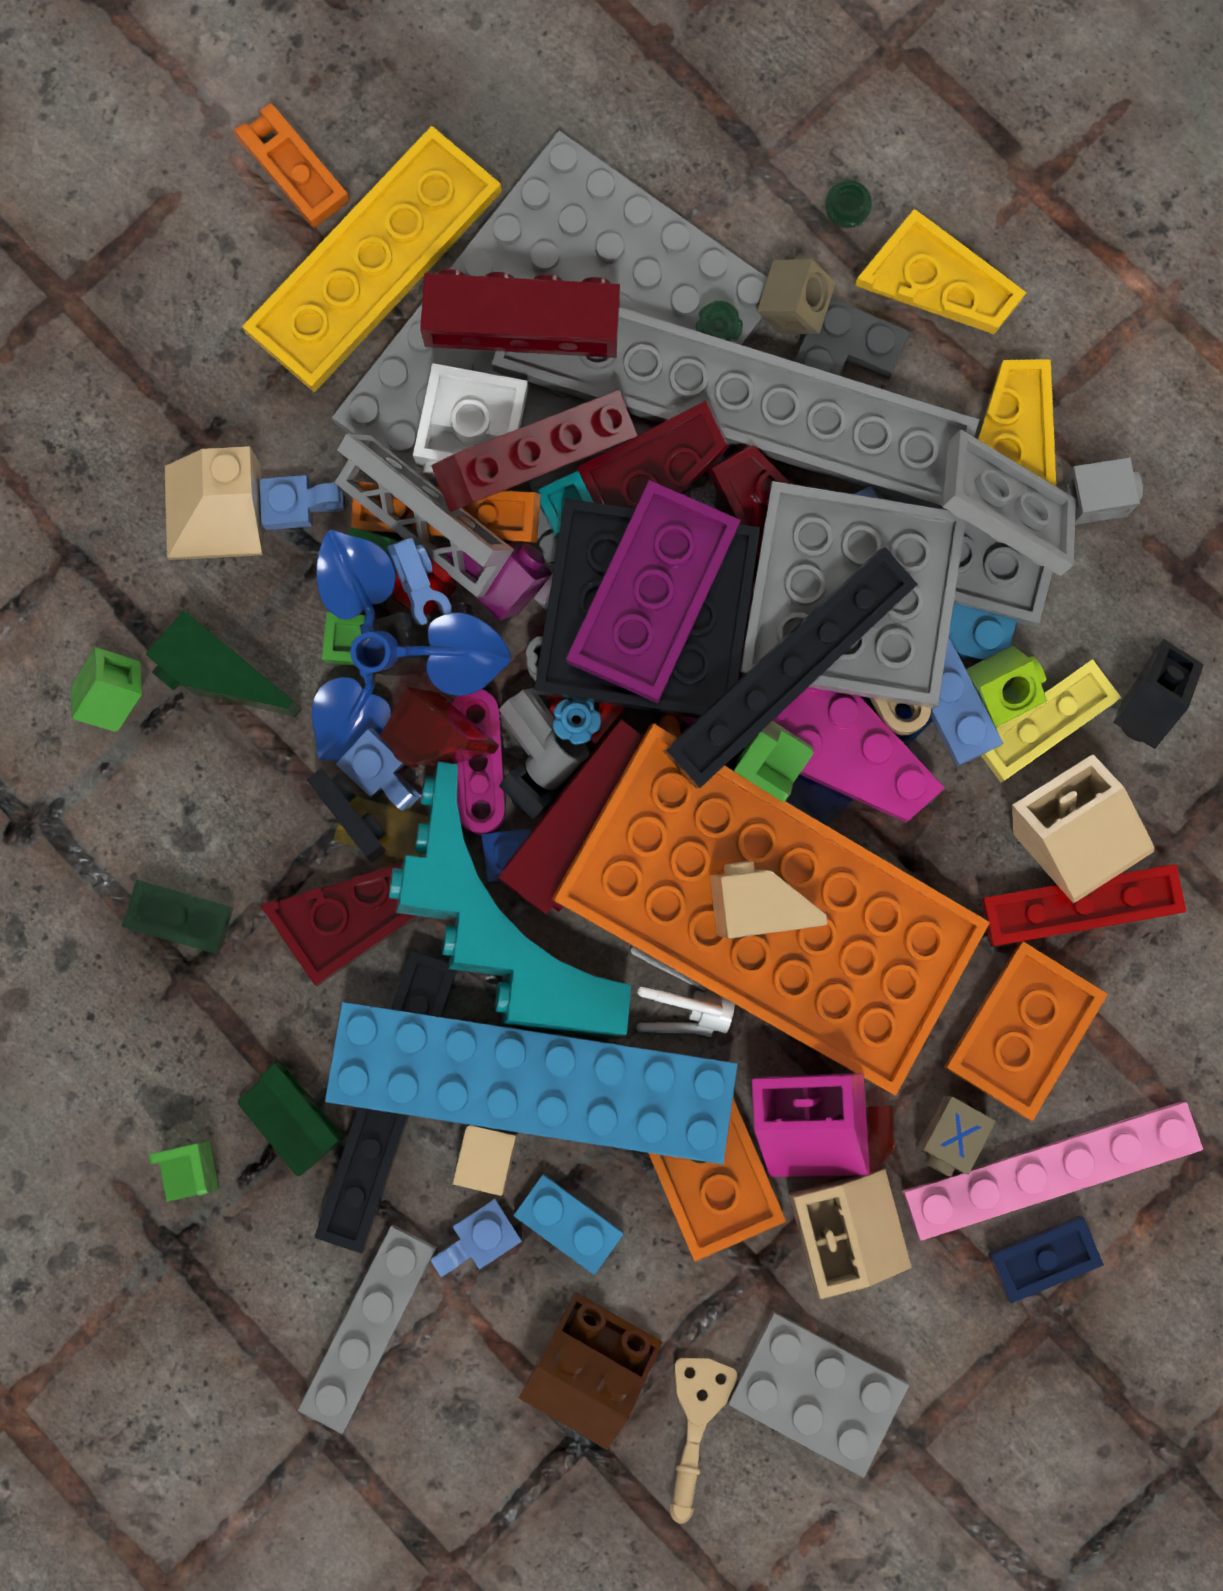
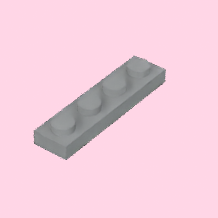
M395 1225L390 1227L298 1409L299 1412L341 1434L344 1433L437 1248L436 1246Z

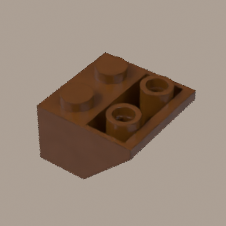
M575 1292L538 1358L519 1399L607 1450L628 1421L662 1345V1341Z

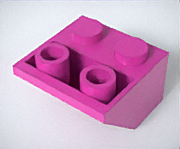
M864 1073L765 1076L752 1079L754 1129L770 1177L870 1174Z

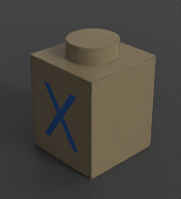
M943 1095L916 1148L928 1154L924 1161L925 1164L946 1176L951 1177L954 1170L969 1175L996 1121L952 1096Z

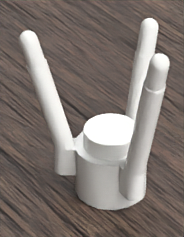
M634 946L631 947L633 955L704 991L695 990L693 998H688L661 990L640 987L637 991L639 996L690 1009L689 1019L697 1021V1023L641 1022L636 1026L637 1031L688 1033L712 1037L713 1030L727 1033L735 1004Z

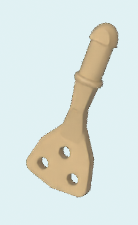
M680 1358L674 1364L675 1391L687 1418V1439L680 1464L676 1465L675 1468L677 1477L673 1501L670 1504L671 1517L679 1524L687 1522L694 1511L692 1505L697 1475H700V1469H698L699 1445L706 1425L727 1404L738 1378L734 1368L708 1358ZM688 1367L694 1370L692 1378L685 1376L684 1371ZM719 1373L725 1376V1382L722 1385L718 1384L715 1379ZM699 1390H704L707 1394L704 1401H700L697 1398Z

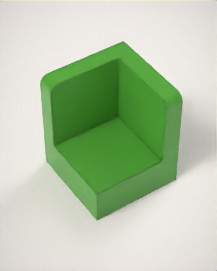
M94 647L71 686V719L110 731H118L142 695L140 661Z
M772 721L746 745L739 755L734 771L778 800L785 802L791 793L794 781L812 757L814 748Z
M210 1141L149 1154L150 1164L159 1163L166 1202L219 1190Z

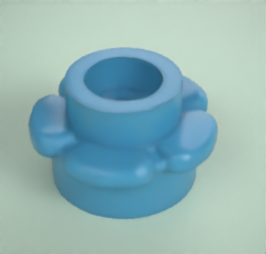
M563 699L554 709V716L556 718L553 721V729L562 740L567 739L575 745L584 744L590 741L592 734L600 729L601 715L599 711H595L593 702ZM573 716H580L581 722L574 724L572 722Z

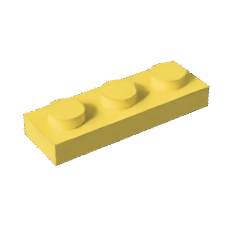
M1093 659L1046 691L1047 702L996 727L1004 744L981 755V757L1000 783L1121 699V696Z

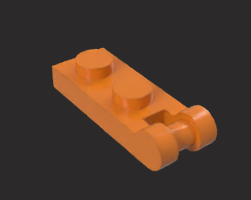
M268 103L258 111L260 115L249 125L243 122L233 130V133L243 148L253 156L310 226L315 229L350 202L348 193L273 104ZM271 132L276 135L265 144L261 141Z

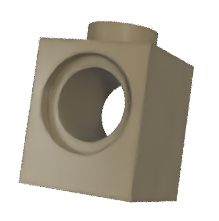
M800 255L790 260H773L757 313L781 334H820L836 282L821 268V264L811 257Z

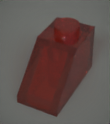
M411 687L406 688L380 735L383 740L395 749L393 752L394 757L403 764L413 768H418L419 765L437 766L438 762L456 764L496 753L500 746L440 693Z

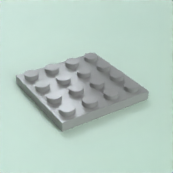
M772 481L739 676L746 674L879 549L886 547L918 585L809 687L935 709L939 703L966 521L956 518L948 510Z

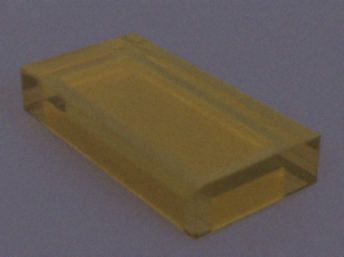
M358 797L349 802L360 817L369 811L386 833V836L379 840L387 851L383 854L384 856L403 861L406 855L423 857V853L414 851L418 823L427 824L428 816L408 810L401 811L396 807ZM338 822L333 841L359 849Z

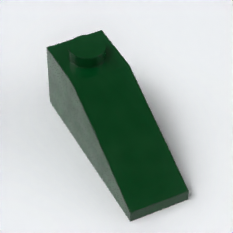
M184 610L145 654L157 664L152 673L173 691L181 684L192 694L296 717L302 710L291 698Z

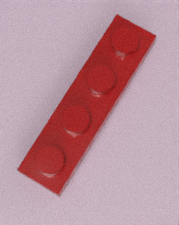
M1177 864L1121 873L1075 903L1067 897L1058 885L980 899L984 919L990 922L987 927L990 947L1187 912Z

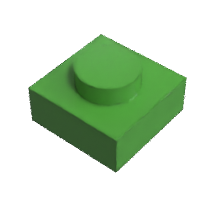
M331 612L326 613L322 653L324 663L355 665L351 659L350 650L355 638L362 634L360 628L364 624L365 615H358L355 618L345 620L338 618ZM374 618V624H373V629H374V631H376V624H377V619H376V618Z

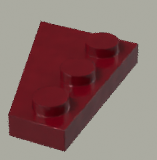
M402 863L359 875L350 880L327 887L309 890L287 899L260 905L314 986L321 985L418 917L396 913L397 899L389 898L392 869H401Z

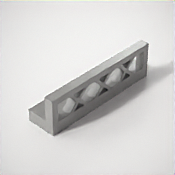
M346 434L337 451L344 455L348 461L334 483L402 538H413L415 546L422 544L428 557L446 570L448 575L477 598L484 597L514 549L463 508L450 512L439 489L371 435ZM361 469L378 483L379 489L366 491L353 480ZM391 494L414 511L415 518L402 520L394 514ZM380 495L381 502L374 498V496ZM427 523L449 539L451 547L438 549L430 543ZM416 524L417 531L409 525ZM463 551L482 567H486L478 580L466 571ZM452 552L453 560L445 555V553Z

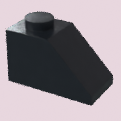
M1163 639L1124 697L1113 723L1121 727L1122 731L1129 738L1138 742H1144L1153 749H1156L1188 710L1204 664Z

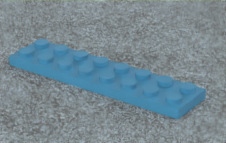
M342 1002L325 1102L723 1164L738 1064Z

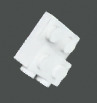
M432 363L413 452L416 467L424 468L423 475L436 480L431 465L455 453L519 429L528 392V381Z

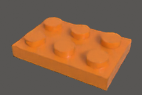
M1019 942L944 1068L1028 1121H1033L1108 994L1027 943Z
M734 1098L732 1100L723 1164L649 1153L694 1262L786 1222Z

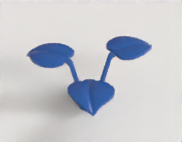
M337 530L327 531L320 546L317 560L318 591L326 608L340 619L355 618L363 610L366 613L364 624L360 628L362 634L355 638L350 650L353 663L360 669V675L364 677L365 687L354 678L339 677L326 682L316 693L312 705V724L316 738L317 757L320 760H340L367 729L373 728L382 738L386 736L392 722V708L385 698L371 694L375 687L372 673L391 668L396 663L398 657L430 655L426 667L429 679L442 692L455 696L469 695L481 690L511 662V653L500 634L483 620L465 613H450L434 619L428 628L430 646L399 647L398 642L390 633L374 631L375 610L372 604L383 603L392 595L396 583L395 565L389 554L379 545Z

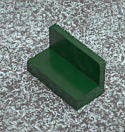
M274 1063L259 1076L262 1080L239 1098L238 1105L296 1176H301L345 1138L285 1064Z

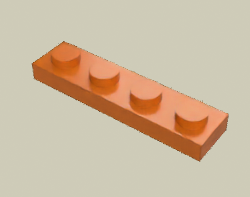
M356 482L366 491L379 489L378 483ZM502 491L462 507L503 541L537 543L541 494L535 492ZM391 494L394 514L402 520L415 518L414 511ZM380 495L374 496V498L381 502ZM353 498L351 527L367 532L396 533ZM427 523L429 536L445 537ZM416 524L409 525L417 531Z

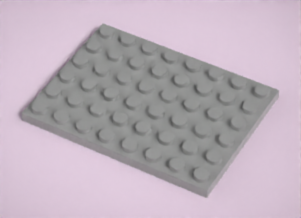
M561 131L557 132L450 267V269L459 270L468 276H485L490 272H505L511 274L514 278L525 277L534 279L537 275L549 274L560 277L562 281L582 282L583 279L589 277L604 278L613 284H620L621 308L743 346L764 321V318L757 313L767 281L766 276ZM421 304L335 412L332 419L336 425L349 434L371 435L432 485L439 487L437 480L423 475L424 468L416 467L413 458L432 363L510 378L515 377L492 370L491 363L496 351L425 347L420 331ZM528 382V392L520 428L589 401ZM629 414L637 436L661 424ZM623 443L504 491L534 492L578 471L576 467ZM540 508L537 543H523H528L535 547L545 559L544 565L553 573L559 537L555 539Z

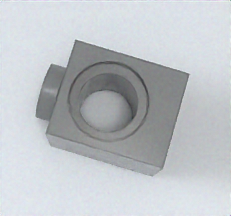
M1131 457L1074 466L1063 479L1065 492L1076 498L1075 525L1127 517L1140 504L1139 500L1143 496L1142 479L1139 472L1133 471Z

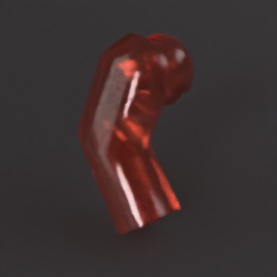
M892 1105L868 1106L870 1173L876 1172L894 1151L895 1134Z

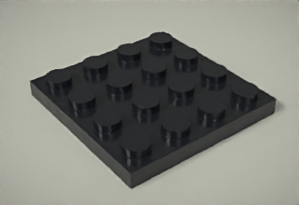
M565 499L535 682V694L698 718L738 681L760 527L739 525L660 701L655 703L566 662L571 647L636 509Z

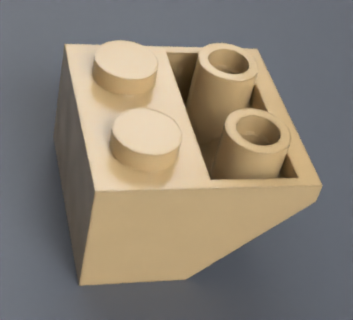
M1094 754L1012 805L1013 835L1073 903L1154 852L1155 847L1125 787Z
M886 1169L872 1171L869 1175H857L788 1193L812 1287L819 1299L870 1287L912 1268Z

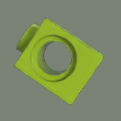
M1013 645L966 669L995 728L1047 702L1041 685L1046 682L1042 666L1034 656L1027 657ZM1014 677L1012 685L1003 691L1005 683Z

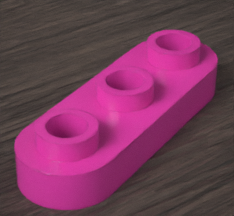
M479 690L475 693L455 698L451 706L453 764L458 765L457 805L460 822L469 832L482 835L492 833L501 826L506 815L505 792L499 787L504 780L500 711L494 697L484 690ZM474 708H480L485 712L484 719L477 724L467 720L469 711ZM477 755L485 756L488 759L487 767L482 771H474L470 768L472 758ZM487 803L491 807L489 816L485 819L475 818L473 816L475 805Z

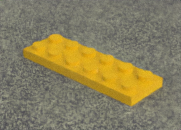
M431 126L242 326L244 332L315 393L424 276V273H427L502 193L501 183Z

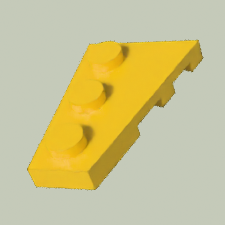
M916 209L909 214L864 269L855 284L859 288L994 335L1027 293Z

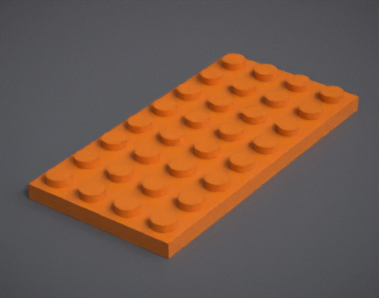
M651 724L551 900L852 1072L864 1073L866 1080L896 1096L990 922L791 804L778 800L726 766L722 767L701 788H695L663 752L677 737L657 725ZM754 861L755 870H771L825 913L828 925L729 939L717 936L710 875L724 874V864Z

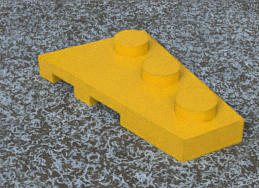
M1051 359L1003 360L998 370L978 440L1056 486Z

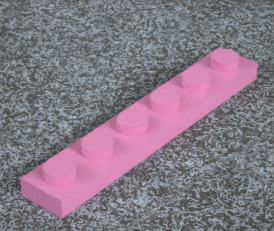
M1181 1101L972 1168L969 1175L959 1172L951 1177L947 1176L903 1190L902 1193L917 1239L922 1241L1202 1151L1203 1147L1188 1104Z

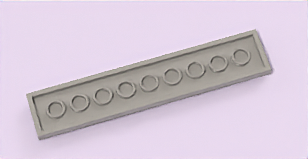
M621 307L619 310L617 358L496 351L491 363L493 371L588 401L620 390L629 414L658 423H663L707 401L730 446L742 449L746 446L754 445L765 457L864 488L871 486L876 492L921 506L947 510L942 505L948 441L960 429L974 437L979 423V419Z

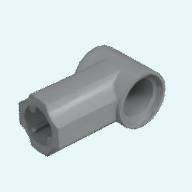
M533 688L522 690L514 697L508 699L499 709L501 712L500 717L529 756L525 763L528 774L541 787L548 790L558 789L588 758L589 750L586 743L575 745L567 739H560L553 729L555 718L538 694H535Z

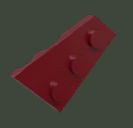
M704 401L576 468L594 503L636 509L649 480L683 494L730 446L709 402Z
M750 445L710 466L707 471L729 515L741 520L740 524L760 527L755 568L757 570L772 481L791 483L754 445Z

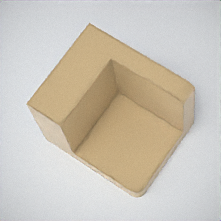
M474 1125L467 1126L453 1185L502 1196L506 1189L518 1134L499 1132Z

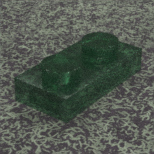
M136 879L121 927L219 955L234 908Z

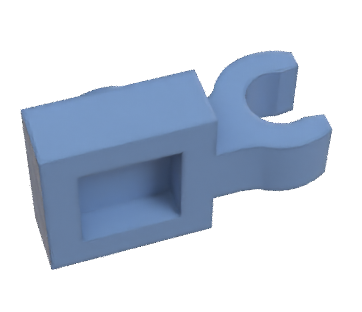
M307 475L259 479L261 525L265 530L313 526V512L345 510L344 491L339 490V486L335 483L319 484L311 488Z
M409 538L387 546L404 592H407L409 596L411 613L414 620L419 625L427 623L423 607L429 600H433L438 604L442 615L450 614L451 605L448 598L443 593L432 590L429 587L431 584L427 574L433 570L423 545L415 546L413 538Z
M373 728L367 729L336 763L369 797L376 796L383 789L388 799L401 811H404L406 808L410 809L421 797V793L398 773L407 761Z
M494 1198L453 1225L460 1239L433 1256L430 1261L440 1277L446 1275L470 1257H472L480 1270L522 1242L496 1198Z

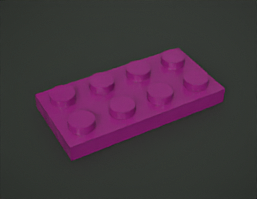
M649 480L571 647L566 662L655 703H659L741 520Z

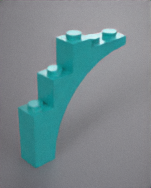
M438 762L433 776H424L421 804L429 805L427 824L418 823L414 851L423 853V857L406 855L401 869H392L389 898L397 899L396 913L454 921V926H445L442 942V955L450 956L448 969L507 977L506 982L498 983L495 998V1012H503L502 1026L615 1040L627 1035L632 985L595 977L557 960L527 939L499 910L479 879L463 839L457 805L458 765Z

